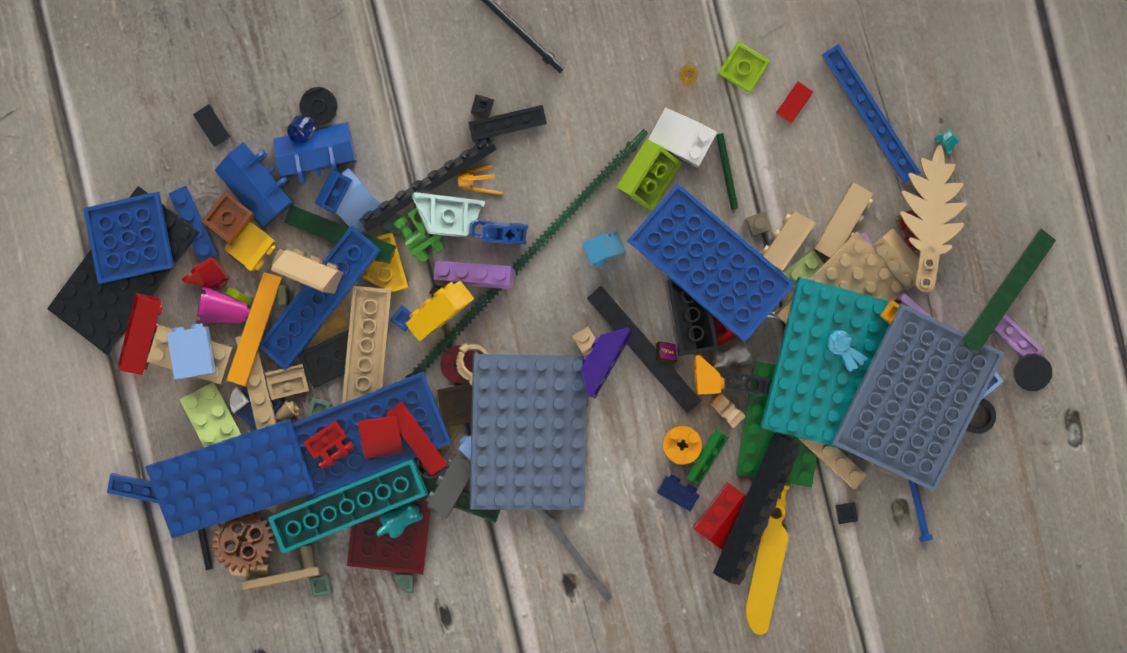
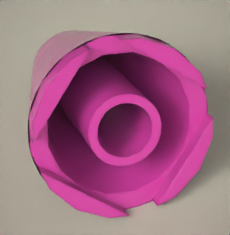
M202 286L201 291H205V294L200 295L197 317H200V321L196 320V324L244 323V320L248 319L250 308H247L246 303Z

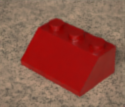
M726 482L694 524L693 529L723 550L746 495Z

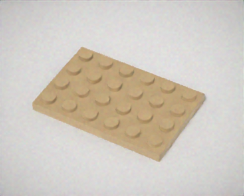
M858 232L810 278L813 281L886 301H895L906 290L887 267L885 260L877 254L876 250ZM793 296L775 313L785 325Z

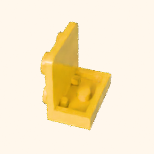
M250 221L232 245L227 243L225 251L245 265L248 270L255 272L256 270L259 271L265 262L263 260L266 256H270L274 252L277 241Z

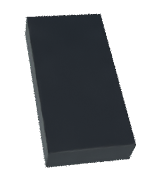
M209 104L193 114L214 147L231 137Z

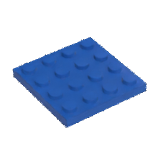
M160 192L83 208L98 284L174 268Z

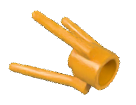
M491 164L471 170H464L463 173L458 174V187L464 188V191L503 196L502 192L471 187L475 183L474 180L495 178L494 174L480 176L472 174L492 168Z

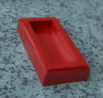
M798 81L776 111V114L792 123L813 94V91Z

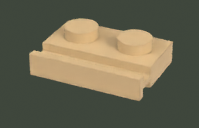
M303 364L288 367L287 370L279 369L265 373L271 400L309 391Z

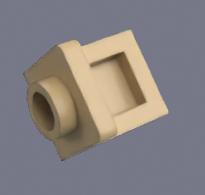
M587 326L572 336L584 357L591 353L593 349L592 344L596 339Z

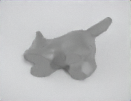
M751 336L745 343L741 340L726 352L714 350L712 360L714 369L721 373L729 370L733 365L740 368L748 367L752 362L747 344Z

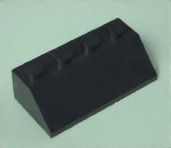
M671 279L664 281L678 356L719 349L713 315Z

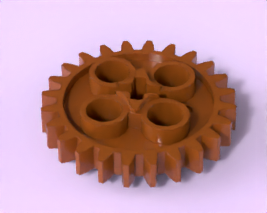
M255 512L251 516L247 514L225 521L224 525L219 523L217 525L220 530H214L215 535H217V537L212 538V541L217 543L212 545L213 550H217L214 555L219 557V563L224 562L225 568L231 565L230 569L232 572L238 568V571L242 573L243 568H246L249 573L252 566L257 570L258 563L264 566L262 560L270 559L267 553L274 552L270 548V546H275V542L271 540L275 538V535L270 533L273 529L271 526H268V520L263 521V516L257 517ZM243 527L240 533H234L235 528ZM254 533H261L259 538L252 539ZM246 538L247 542H243L241 545L240 541H244ZM229 545H236L232 551H227ZM248 550H253V551H254L251 556H249V557L244 556L245 553H246V551H248Z

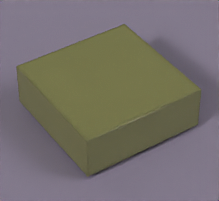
M278 285L279 304L288 305L289 287L287 285Z

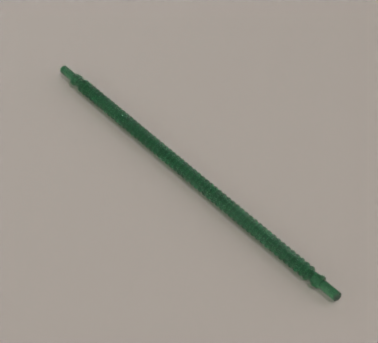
M642 129L631 142L628 141L626 143V147L619 151L620 154H616V158H612V162H608L609 165L604 166L605 170H601V174H597V178H593V182H589L588 187L585 186L586 190H582V194H578V198H574V202H570L569 207L566 206L567 210H563V214H559V218H555L554 223L551 222V227L547 226L548 230H544V234H540V238H536L535 243L532 242V247L528 246L529 250H525V254H521V258H517L516 263L513 262L512 268L515 270V275H518V271H522V267H526L525 263H529V259H533V255H537V251H541V247H545L544 243H548V239H552V235H556V231H560V227H564L563 223H567V219H571V215H575V211H579L578 208L580 206L583 207L582 203H586V199H590V195H594V191H598L599 186L602 187L601 183H605V179H609V175H613L614 170L617 171V166L621 167L620 163H624V159H628V155L637 150L636 147L649 134L645 129ZM490 288V291H486L487 294L482 295L483 298L478 299V303H474L475 307H471V311H467L468 314L463 315L464 318L459 319V323H455L456 327H452V331H448V335H444L445 338L443 340L440 339V343H436L437 347H433V351H429V355H425V359H421V364L417 363L418 367H414V371L407 374L405 378L422 371L426 372V368H430L431 363L434 364L433 360H438L437 356H441V352H445V348H449L450 343L453 344V339L456 340V336H460V332H464V328H468L469 323L472 324V319L475 320V316H479V312H483L484 307L487 308V303H491V299H495L494 296L499 295L498 292L503 290L500 288Z

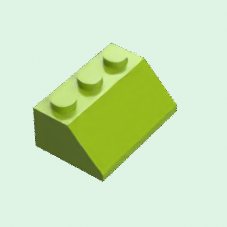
M646 139L616 188L643 207L653 211L681 167L682 162L662 146Z

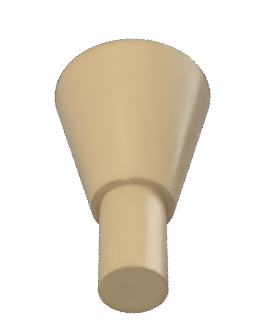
M286 400L275 414L276 422L298 416L299 408L296 403Z

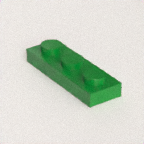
M715 430L710 435L706 447L701 450L696 463L689 469L686 479L699 486L729 437Z

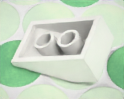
M665 107L648 140L662 146L670 154L698 168L717 132Z

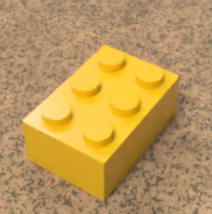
M461 281L455 284L451 282L438 290L434 297L425 301L421 308L412 312L409 315L411 319L405 324L420 342L443 326L473 301L474 297Z

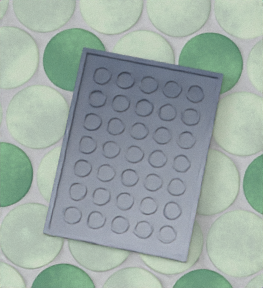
M900 303L831 443L935 492L1005 353L984 344L980 351L975 354L961 343L966 334Z
M473 354L470 509L584 510L587 393L581 369L584 356Z

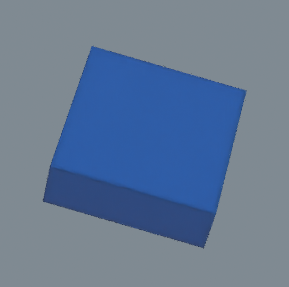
M401 305L390 321L406 332L408 326L405 323L411 319L409 315L412 312Z

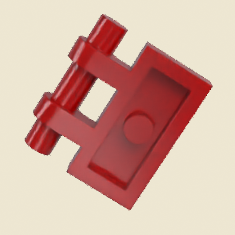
M336 420L304 442L314 459L322 455L324 459L318 463L322 469L328 465L332 466L335 464V460L341 456L345 457L349 454L350 450L355 448L351 441L345 445L341 442L347 435ZM336 445L338 450L329 455L327 450Z

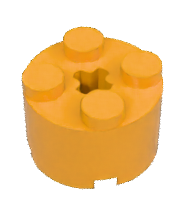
M678 425L666 432L662 440V448L667 458L672 462L681 465L689 464L700 455L702 441L694 429L685 425ZM682 439H684V443H686L687 446L683 447V449L680 450V447L677 446V443H680Z

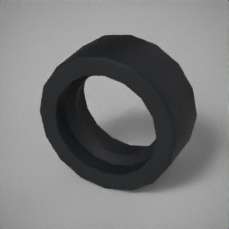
M983 398L980 402V405L984 406L988 413L986 423L979 427H973L969 424L966 431L982 434L993 427L996 421V411L990 401Z

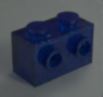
M672 474L670 477L665 475L656 492L691 512L700 496L697 493L698 489L690 484H687V486L680 483L681 479Z

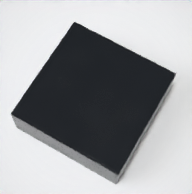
M855 502L835 505L838 524L858 521Z

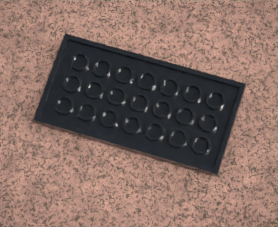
M137 186L129 198L149 193L140 186ZM162 204L175 266L199 234V231ZM90 250L47 309L103 353L109 355L127 330L135 294L153 296L173 268L98 284L92 250Z

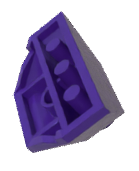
M626 327L600 335L599 338L594 340L591 353L586 355L582 361L583 367L581 369L587 393L594 399H596L634 333Z

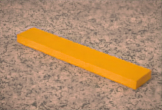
M263 272L227 377L228 382L246 387L278 294V285H281L282 277Z

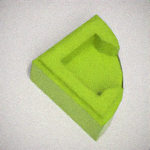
M228 287L226 291L228 295L250 306L252 298L232 287Z

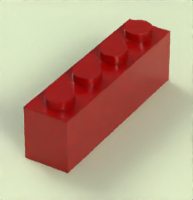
M135 294L117 365L120 371L143 375L144 370H147L149 362H147L148 352L151 350L153 343V333L156 334L158 327L157 317L161 315L163 310V304H161L159 297Z

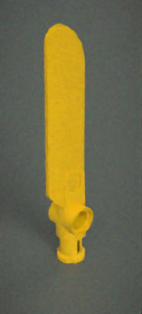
M784 484V489L776 502V508L780 509V514L777 517L770 516L768 526L764 529L761 536L746 602V618L752 631L758 635L767 633L789 539L788 533L782 525L786 513L787 490L790 489V486Z

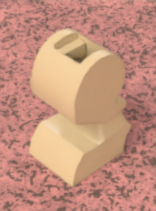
M718 393V396L709 402L722 418L727 419V423L732 429L746 417L722 393Z

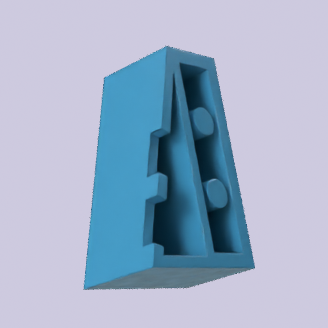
M617 231L599 235L582 243L590 266H595L596 269L606 265L607 260L626 253Z

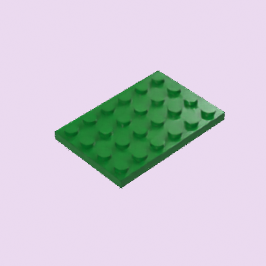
M754 361L752 376L773 379L776 365ZM751 379L750 390H755L758 383L756 380ZM771 383L767 385L768 392L770 391ZM749 393L736 475L754 478L773 434L778 433L802 444L800 453L795 459L792 471L785 483L812 487L817 456L795 436L760 428L768 397Z

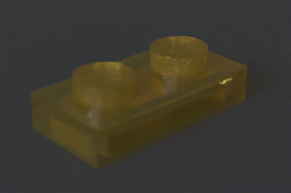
M341 310L327 319L313 337L316 344L349 329V321L344 311Z

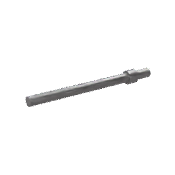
M537 510L546 521L545 525L548 529H552L605 601L610 600L612 596L557 525L558 521L555 517H551L547 510Z

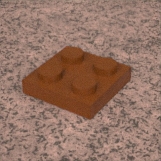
M225 191L203 218L202 222L232 245L255 214Z

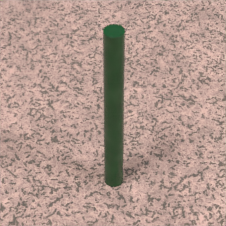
M724 133L717 134L716 137L730 207L733 210L738 208Z

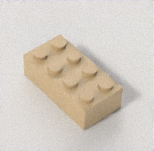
M158 325L147 362L173 370L167 333L172 332V328ZM211 340L216 373L194 377L220 385L225 384L236 348Z

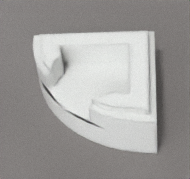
M238 387L232 391L230 397V408L235 414L250 402Z

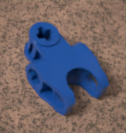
M474 220L470 223L469 234L472 237L481 238L487 242L525 245L527 243L526 232L529 225ZM478 224L482 225V232L480 235L476 234L474 231L475 226Z

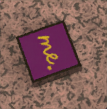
M658 341L656 343L657 361L670 364L676 363V344Z

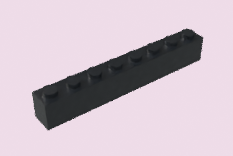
M773 434L713 574L731 584L740 585L744 580L746 570L753 560L754 552L761 542V536L764 529L768 526L769 518L772 511L776 508V502L784 489V484L792 471V466L800 453L802 444L785 435Z

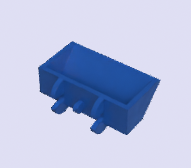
M348 122L315 129L314 132L311 130L274 139L275 159L279 177L289 178L298 175L302 184L306 183V173L316 171L319 177L322 176L321 170L329 168L340 173L339 166L357 162Z
M242 142L223 159L215 171L243 206L255 214L253 218L264 229L294 204L292 199L283 190L289 183V180L284 177L277 182L271 175L275 171L274 166L267 170L261 163L268 154L262 150L255 155L247 144Z

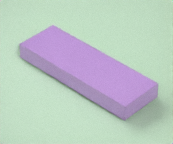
M1006 314L994 329L1021 357L1031 353L1040 354L1043 351Z

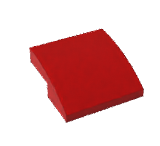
M397 415L358 421L365 459L403 453Z

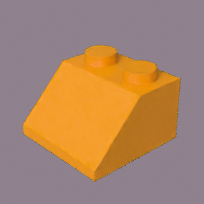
M700 355L693 356L695 394L721 393V389H724V377H720V373Z

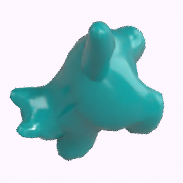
M414 501L401 505L395 511L384 512L380 516V522L383 526L378 529L376 535L381 536L388 533L392 538L401 536L406 526L423 518L422 513H419V507L413 504Z

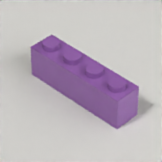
M435 261L433 280L438 284H449L451 282L455 284L461 281L464 286L513 289L515 270L511 266Z

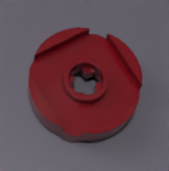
M462 345L450 347L441 357L440 367L443 375L455 383L469 381L459 374L457 367L455 368L454 366L458 352H460L459 347ZM468 350L464 353V366L473 373V354L476 353Z

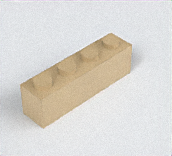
M854 182L851 183L813 250L830 259L854 235L852 230L855 225L859 226L864 217L861 214L864 209L868 210L871 206L873 193Z

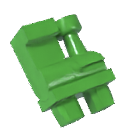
M415 208L408 215L418 230L415 232L411 231L407 226L409 221L406 216L395 221L393 226L395 229L402 231L406 239V246L411 254L423 263L430 258L425 250L427 247L432 245L435 252L439 253L445 249L441 235L428 234L418 209Z

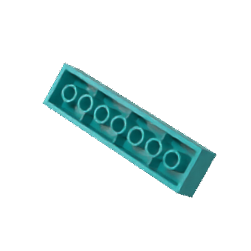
M411 459L268 517L283 554L426 496L428 491L415 459Z

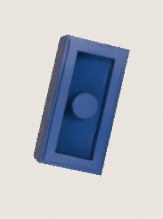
M331 170L315 204L335 214L352 179L335 170Z

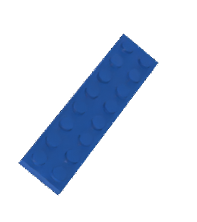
M351 226L322 262L325 265L328 262L339 266L338 270L343 272L335 294L322 292L304 285L263 337L259 348L284 370H287L382 250L355 227Z

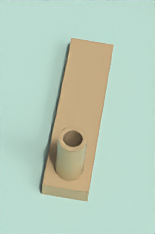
M311 545L300 547L304 570L242 582L243 590L248 591L321 576V568L315 567Z

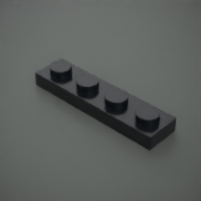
M543 105L471 121L468 124L472 141H478L546 125L547 121Z

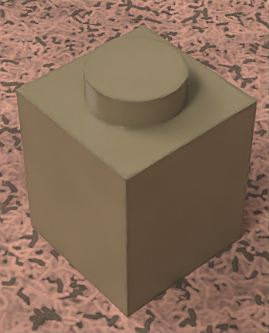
M765 211L745 219L751 237L772 229Z

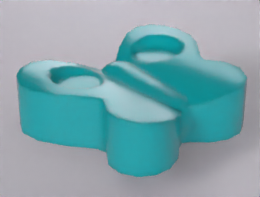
M951 129L935 137L936 142L945 145V152L947 154H950L954 150L955 145L960 141L959 137L953 135Z

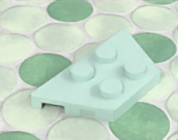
M416 192L412 194L428 234L467 237L470 223L477 219L479 212L485 205V201Z

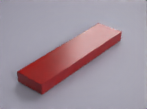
M400 402L386 412L388 416L397 415L400 433L431 476L447 465L444 458L403 402Z

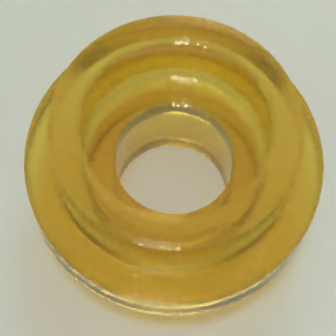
M685 65L679 71V78L685 84H692L698 78V71L692 65ZM688 71L691 72L692 77L687 78L685 76V73Z

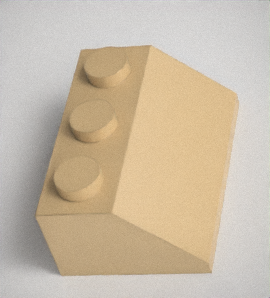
M795 211L791 215L788 213L781 222L784 226L781 230L777 229L771 237L773 242L770 246L766 245L760 253L781 272L816 224Z
M295 248L293 251L285 250L271 268L272 271L322 292L335 294L343 274L342 271L338 270L339 266L329 262L327 265L320 263L322 259L312 255L310 258L303 256L305 252Z

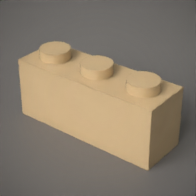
M892 228L881 236L872 247L885 260L887 267L908 291L915 286L919 258Z

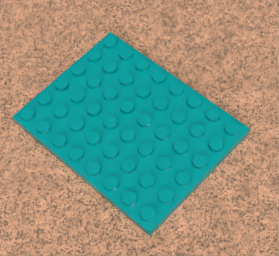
M798 277L760 428L838 447L831 442L890 325L880 317V314L890 301ZM835 331H845L852 339L850 347L868 358L864 361L863 366L855 361L858 368H853L851 372L848 371L842 355L834 354L828 348L829 336Z

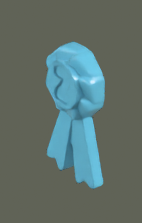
M835 331L828 339V348L831 352L842 355L845 366L850 372L853 368H858L855 361L863 366L864 361L868 358L850 347L852 339L845 331Z

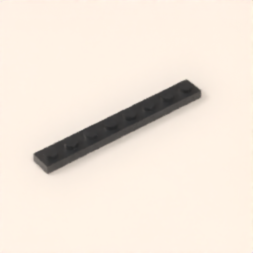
M489 138L480 140L475 147L463 151L456 159L447 161L442 168L431 171L426 178L415 181L407 190L399 191L391 200L384 201L375 210L363 214L362 218L359 219L366 231L372 229L413 203L412 194L414 192L429 193L497 150L495 145Z
M602 286L587 297L588 301L615 331L627 327L634 332L627 345L687 414L701 402V399L669 363L657 361L656 348Z

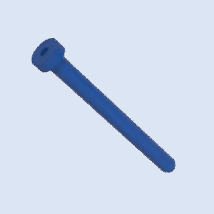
M909 480L921 531L919 540L920 542L932 540L933 536L928 531L918 485Z

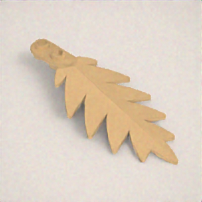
M941 145L937 146L932 161L925 158L920 159L927 180L913 173L908 174L912 185L922 198L906 191L901 192L907 204L919 217L917 218L903 211L900 212L907 227L919 239L909 238V241L920 251L915 285L919 291L924 293L930 292L935 286L940 255L952 249V245L942 244L953 238L964 226V223L944 224L959 214L966 206V203L945 204L960 191L963 183H946L954 171L955 164H945ZM927 260L931 261V267L926 265ZM924 279L928 280V286L923 284Z

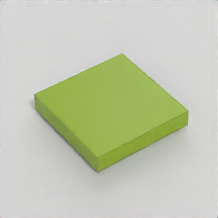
M738 41L718 72V75L750 94L770 60Z

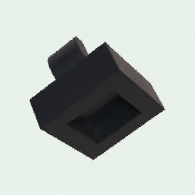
M476 94L471 114L485 118L490 117L494 99Z

